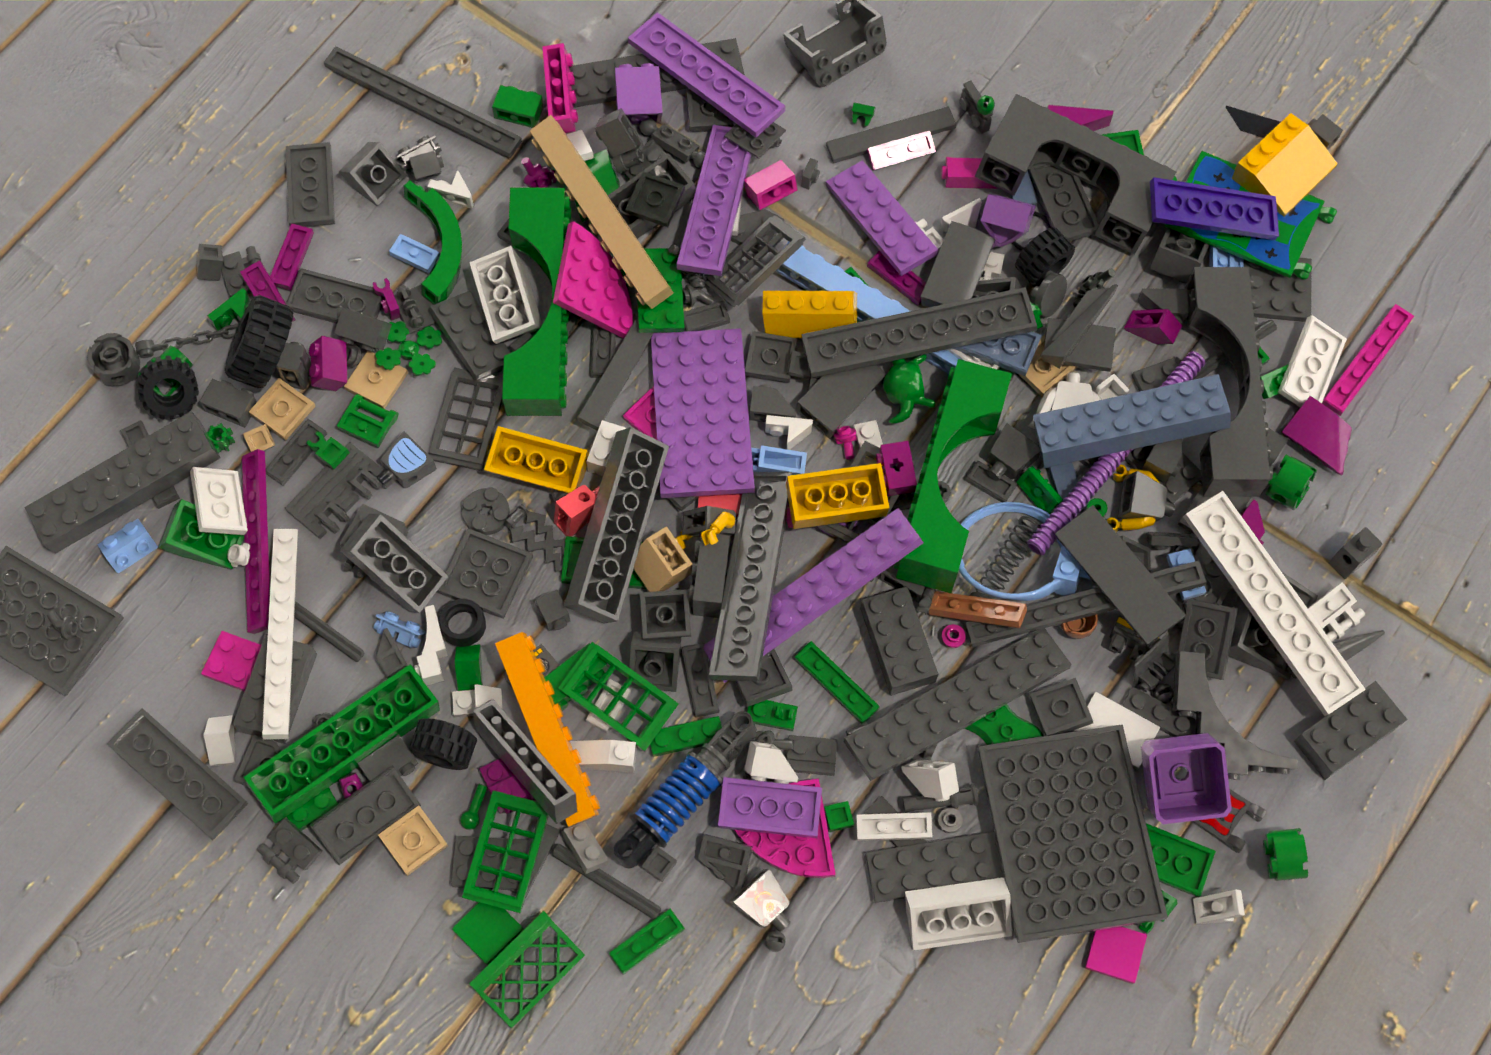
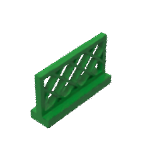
M543 911L469 985L512 1029L585 954ZM549 926L557 933V944H542V933ZM539 937V944H532ZM560 937L566 944H560ZM528 947H539V963L524 962V951ZM542 947H557V963H542ZM560 947H570L577 956L570 963H560ZM521 955V962H514ZM510 965L521 966L520 981H505V970ZM539 966L538 981H523V967ZM542 966H556V977L552 981H541ZM560 966H566V967L559 973ZM502 974V981H494ZM490 984H502V999H490L484 990ZM505 984H520V999H505ZM523 984H538V995L534 999H523ZM541 984H548V985L541 991ZM494 1002H502L501 1009ZM504 1002H520L519 1014L512 1021L504 1013ZM523 1002H530V1003L523 1009Z

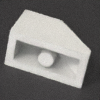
M917 759L902 766V772L924 797L935 798V801H945L950 799V795L959 792L955 763Z

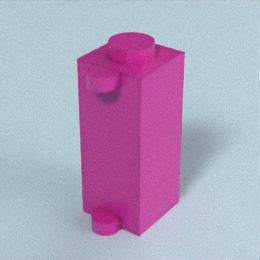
M946 157V166H942L941 179H945V188L998 189L975 177L982 158Z

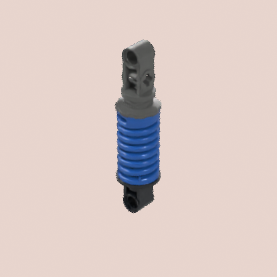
M745 711L735 713L726 725L714 735L712 740L701 747L702 750L698 754L689 751L684 762L678 765V769H674L671 772V776L665 779V783L659 785V790H655L652 793V797L647 798L646 804H642L637 812L629 816L634 823L633 826L614 845V854L623 867H636L655 845L665 848L672 835L678 832V828L675 825L682 827L684 825L683 819L688 820L691 817L689 812L695 813L697 811L696 805L701 806L703 799H708L710 794L722 785L723 780L720 774L724 770L729 769L731 761L738 757L743 748L756 735L757 729L749 713ZM748 724L746 728L739 729L741 725ZM627 850H632L630 855L623 857Z

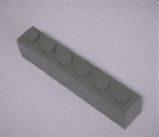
M494 699L473 710L477 732L556 824L577 812L576 793Z

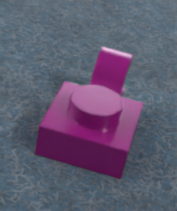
M387 278L384 279V288L377 287L376 282H373L374 293L383 297V300L380 302L384 313H389L391 320L400 318L399 306L392 289H390L389 280Z

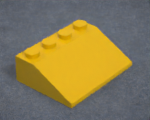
M1290 113L1237 163L1232 180L1251 193L1276 196L1277 212L1285 217L1338 163L1309 125Z

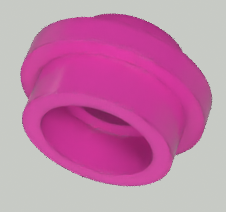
M948 625L942 632V641L950 648L960 647L966 638L964 629L959 625ZM950 633H957L958 638H951Z

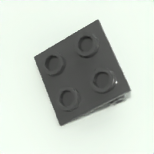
M773 122L755 138L736 123L724 137L760 159L770 147L780 146L782 142L780 137L786 132V129Z
M405 285L397 288L398 292L394 297L399 306L401 317L409 329V334L437 323L429 312L430 306L433 304L422 296L421 285L411 289Z
M1167 633L1161 639L1157 638L1151 644L1150 650L1145 655L1141 654L1133 664V687L1136 688L1139 685L1142 691H1151L1163 679L1162 676H1166L1175 667V654L1171 653L1169 655L1167 653L1169 637Z

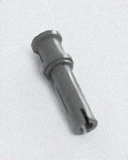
M971 784L970 787L959 788V792L950 795V799L945 801H935V798L924 797L923 795L902 797L905 813L951 806V808L956 809L960 805H979L976 784Z

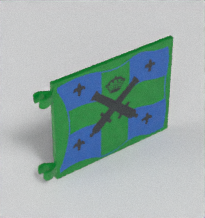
M1201 151L1186 181L1187 183L1249 192L1232 180L1236 164ZM1307 194L1285 217L1277 212L1279 237L1275 240L1165 224V226L1288 278H1291L1294 272L1300 279L1306 280L1312 270V266L1307 263H1297L1317 217L1319 216L1325 223L1330 224L1333 222L1337 210L1333 207H1322L1325 202L1324 200Z

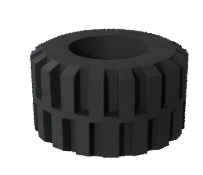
M1052 227L1041 232L1025 246L1016 260L1015 267L1034 287L1040 286L1048 271L1060 273L1067 266L1074 255L1075 246L1057 228Z
M167 355L166 359L161 360V356L155 357L156 362L148 361L147 367L143 366L140 370L141 375L137 377L139 400L146 411L149 409L150 414L153 416L159 414L160 419H165V416L175 419L174 415L177 414L182 417L185 415L184 411L190 412L192 410L191 404L195 405L197 402L196 396H198L199 390L193 369H190L187 362L182 363L178 357L175 360H172L171 356ZM166 378L175 379L182 384L181 389L172 396H161L153 389L160 380Z
M421 719L418 721L409 750L416 757L430 764L451 770H465L469 766L477 738L468 730L455 724L438 719Z

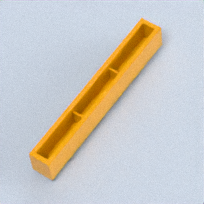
M520 632L495 643L537 750L576 793L577 812L565 819L568 827L598 816V809H600L599 801L596 795H591L588 788V786H591L590 779L586 772L582 773L579 765L582 762L577 749L573 750L570 740H573L568 726H563L561 718L564 717L562 709L558 703L555 704L551 695L554 694V690L550 681H545L543 676L545 667L540 658L537 659L533 650L536 649V645L532 636H527L526 633Z

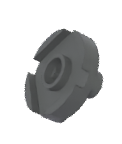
M490 487L478 489L466 497L463 501L462 514L465 524L469 529L484 535H491L504 528V521L510 515V508L505 496L498 492L497 489ZM482 508H492L490 515L480 514Z

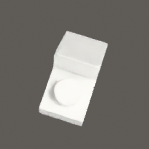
M459 171L456 172L452 185L443 180L436 181L430 179L428 191L434 188L446 202L470 209L473 208L471 193Z
M767 415L765 433H770L773 436L788 435L787 450H790L811 434L813 420Z
M477 684L475 685V690L452 692L454 718L473 716V710L493 699L503 709L502 690L500 688Z
M1235 889L1193 899L1197 924L1232 922L1235 917L1245 916L1241 890Z

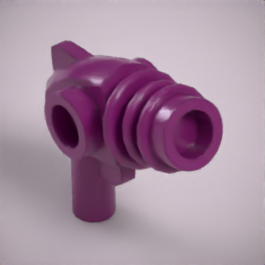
M528 157L522 159L521 163L528 173L524 178V183L529 188H546L551 185V180L553 183H556L557 178L554 175L557 172L556 170H551L550 167L542 166L541 164L533 166Z

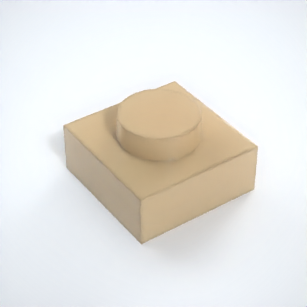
M266 424L243 433L251 452L256 449L265 450L275 446Z

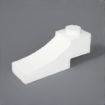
M434 605L424 607L427 621L426 641L422 655L417 656L418 665H414L415 671L426 685L444 681L439 658L448 656Z

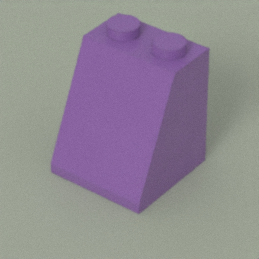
M650 63L642 64L641 67L623 64L619 68H615L617 110L622 108L631 124H640L641 121L648 120L649 118H652L656 124H660L663 111L659 66H654V64Z

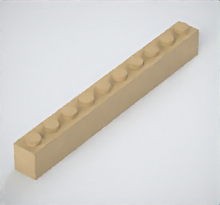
M550 115L530 130L534 137L531 140L538 151L543 150L545 153L543 159L550 168L554 166L557 171L554 175L561 184H566L568 189L565 191L570 196V199L572 201L577 200L579 203L578 211L584 219L586 217L589 218L591 223L588 226L596 236L598 234L603 240L600 243L607 253L612 252L614 255L612 261L619 270H624L626 273L624 279L631 288L635 286L638 291L635 295L642 305L647 304L653 309L671 296L674 292L559 123Z

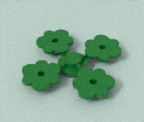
M403 321L389 322L392 326L388 335V341L402 343L399 346V350H392L390 347H387L384 351H377L375 354L377 365L383 366L385 370H392L394 366L400 365V358L402 356L405 359H412L409 362V367L412 369L413 374H430L431 369L435 368L436 362L430 359L428 354L423 356L418 354L419 346H426V348L432 349L434 346L441 345V332L431 326H427L423 331H418L417 343L405 341L406 335L409 334L406 324Z

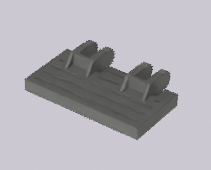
M351 442L345 446L350 454L335 469L326 465L285 507L290 515L319 539L327 533L326 529L321 526L322 523L335 533L340 530L338 525L328 518L332 513L345 523L350 520L346 513L360 499L353 492L354 490L368 500L373 496L367 488L361 485L365 479L377 489L382 487V483L377 478L384 473V469Z

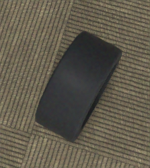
M454 600L448 603L439 615L441 633L451 645L458 647L471 646L484 635L486 629L484 613L480 606L472 600ZM462 612L474 614L476 625L472 630L462 634L451 632L448 622L454 615Z

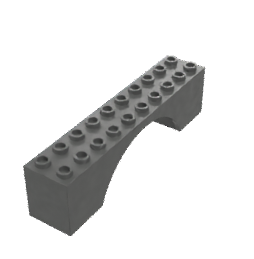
M1194 267L1185 286V289L1188 291L1189 304L1188 329L1205 336L1224 352L1234 369L1239 386V408L1235 419L1231 422V427L1210 435L1199 454L1203 497H1213L1221 491H1224L1227 497H1259L1273 477V468L1269 466L1268 461L1271 447L1266 441V436L1268 435V423L1264 421L1266 402L1262 401L1264 381L1260 380L1262 361L1258 358L1257 353L1260 348V340L1256 338L1255 333L1258 320L1257 317H1254L1253 313L1256 302L1255 297L1251 294L1253 276L1249 274V267Z

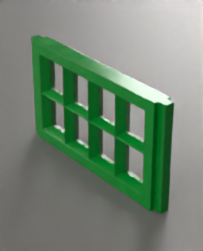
M591 642L557 688L628 741L636 742V746L644 752L679 705L674 699L594 642ZM597 657L610 665L601 680L588 672ZM615 669L628 678L618 693L605 684ZM584 675L597 684L587 699L574 690ZM632 682L645 690L635 705L622 696ZM601 688L614 696L605 711L591 703ZM650 694L662 702V705L653 717L639 709ZM619 700L632 709L622 724L609 716V713ZM636 713L649 721L639 736L626 728Z
M493 790L462 898L521 914L549 817L538 802ZM498 807L516 811L512 827L494 822ZM520 813L539 817L534 833L516 828ZM492 828L510 832L505 848L488 844ZM514 834L533 838L528 854L510 849ZM485 849L503 853L499 869L481 865ZM508 855L526 860L522 875L504 871ZM479 870L497 875L493 891L475 886ZM502 877L520 881L516 897L498 892Z

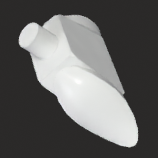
M1072 372L1067 374L1066 381L1058 382L1057 387L1050 388L1043 395L1036 414L1099 401L1102 398L1092 391L1090 384L1080 383V374ZM1034 419L1032 420V422H1031L1030 425L1028 426V427H1030V428H1032V429H1035V427H1034Z

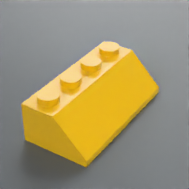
M763 291L762 314L765 333L802 338L801 334L857 323V292Z
M498 426L484 471L569 494L579 488L584 479L589 453L586 449Z

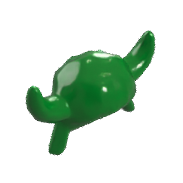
M926 354L919 355L909 362H906L905 359L891 361L893 367L885 375L883 389L888 400L894 404L901 405L900 412L890 419L889 423L897 424L907 420L913 412L914 404L935 407L934 400L924 397L923 379L919 364L926 360Z

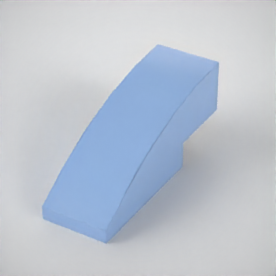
M761 445L760 449L751 447L753 472H792L793 475L805 473L806 452Z

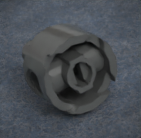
M106 333L94 340L95 343L92 348L90 346L88 349L87 360L98 379L104 385L122 386L137 379L140 370V358L130 340L117 333Z

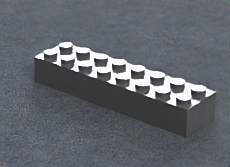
M191 411L24 508L43 545L56 554L191 476L190 470L192 467L204 468L221 457L201 421Z
M631 427L616 432L564 607L603 624L619 620L669 449L668 445Z

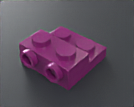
M501 759L479 768L491 795L494 790L536 801ZM498 807L500 814L503 812L506 814L514 812L513 810Z

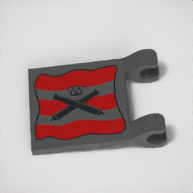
M1229 789L1232 810L1226 817L1192 822L1223 841L1236 853H1240L1245 846V841L1232 835V831L1245 812L1254 820L1260 822L1266 814V810Z

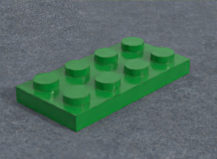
M644 248L674 293L653 309L647 304L642 305L637 298L639 333L684 332L681 270H677L678 257L671 254L669 248Z

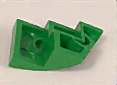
M607 149L593 154L594 158L586 160L585 163L606 194L609 195L620 187V181L613 170L612 161L607 153ZM575 200L576 206L578 207L579 203L577 202V200ZM578 211L579 216H580V219L582 220V222L588 220V217H586V218L584 219L583 216H582V215L580 214V212Z

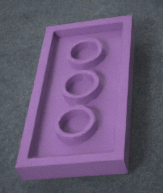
M723 777L718 828L817 839L822 788Z

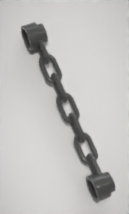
M239 324L225 326L222 330L215 332L209 330L197 332L192 337L183 339L180 337L169 338L155 345L153 340H141L135 343L136 352L140 355V358H149L154 355V351L162 349L165 351L168 347L167 342L176 341L178 346L174 347L180 349L185 344L194 343L199 345L211 342L213 338L235 337L236 333L229 334L227 329L238 328ZM207 334L206 337L209 339L198 341L199 338L196 336Z

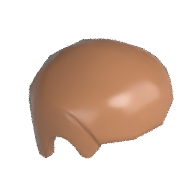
M1098 615L1060 625L1068 636L1082 639L1090 636L1096 629Z

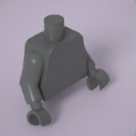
M895 564L882 572L881 581L894 589L907 586L912 600L919 603L916 610L928 613L935 589L897 579L898 569H894Z

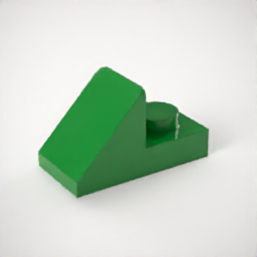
M242 288L207 315L212 326L217 331L225 326H229L235 318L241 322L242 316L250 303L246 290Z

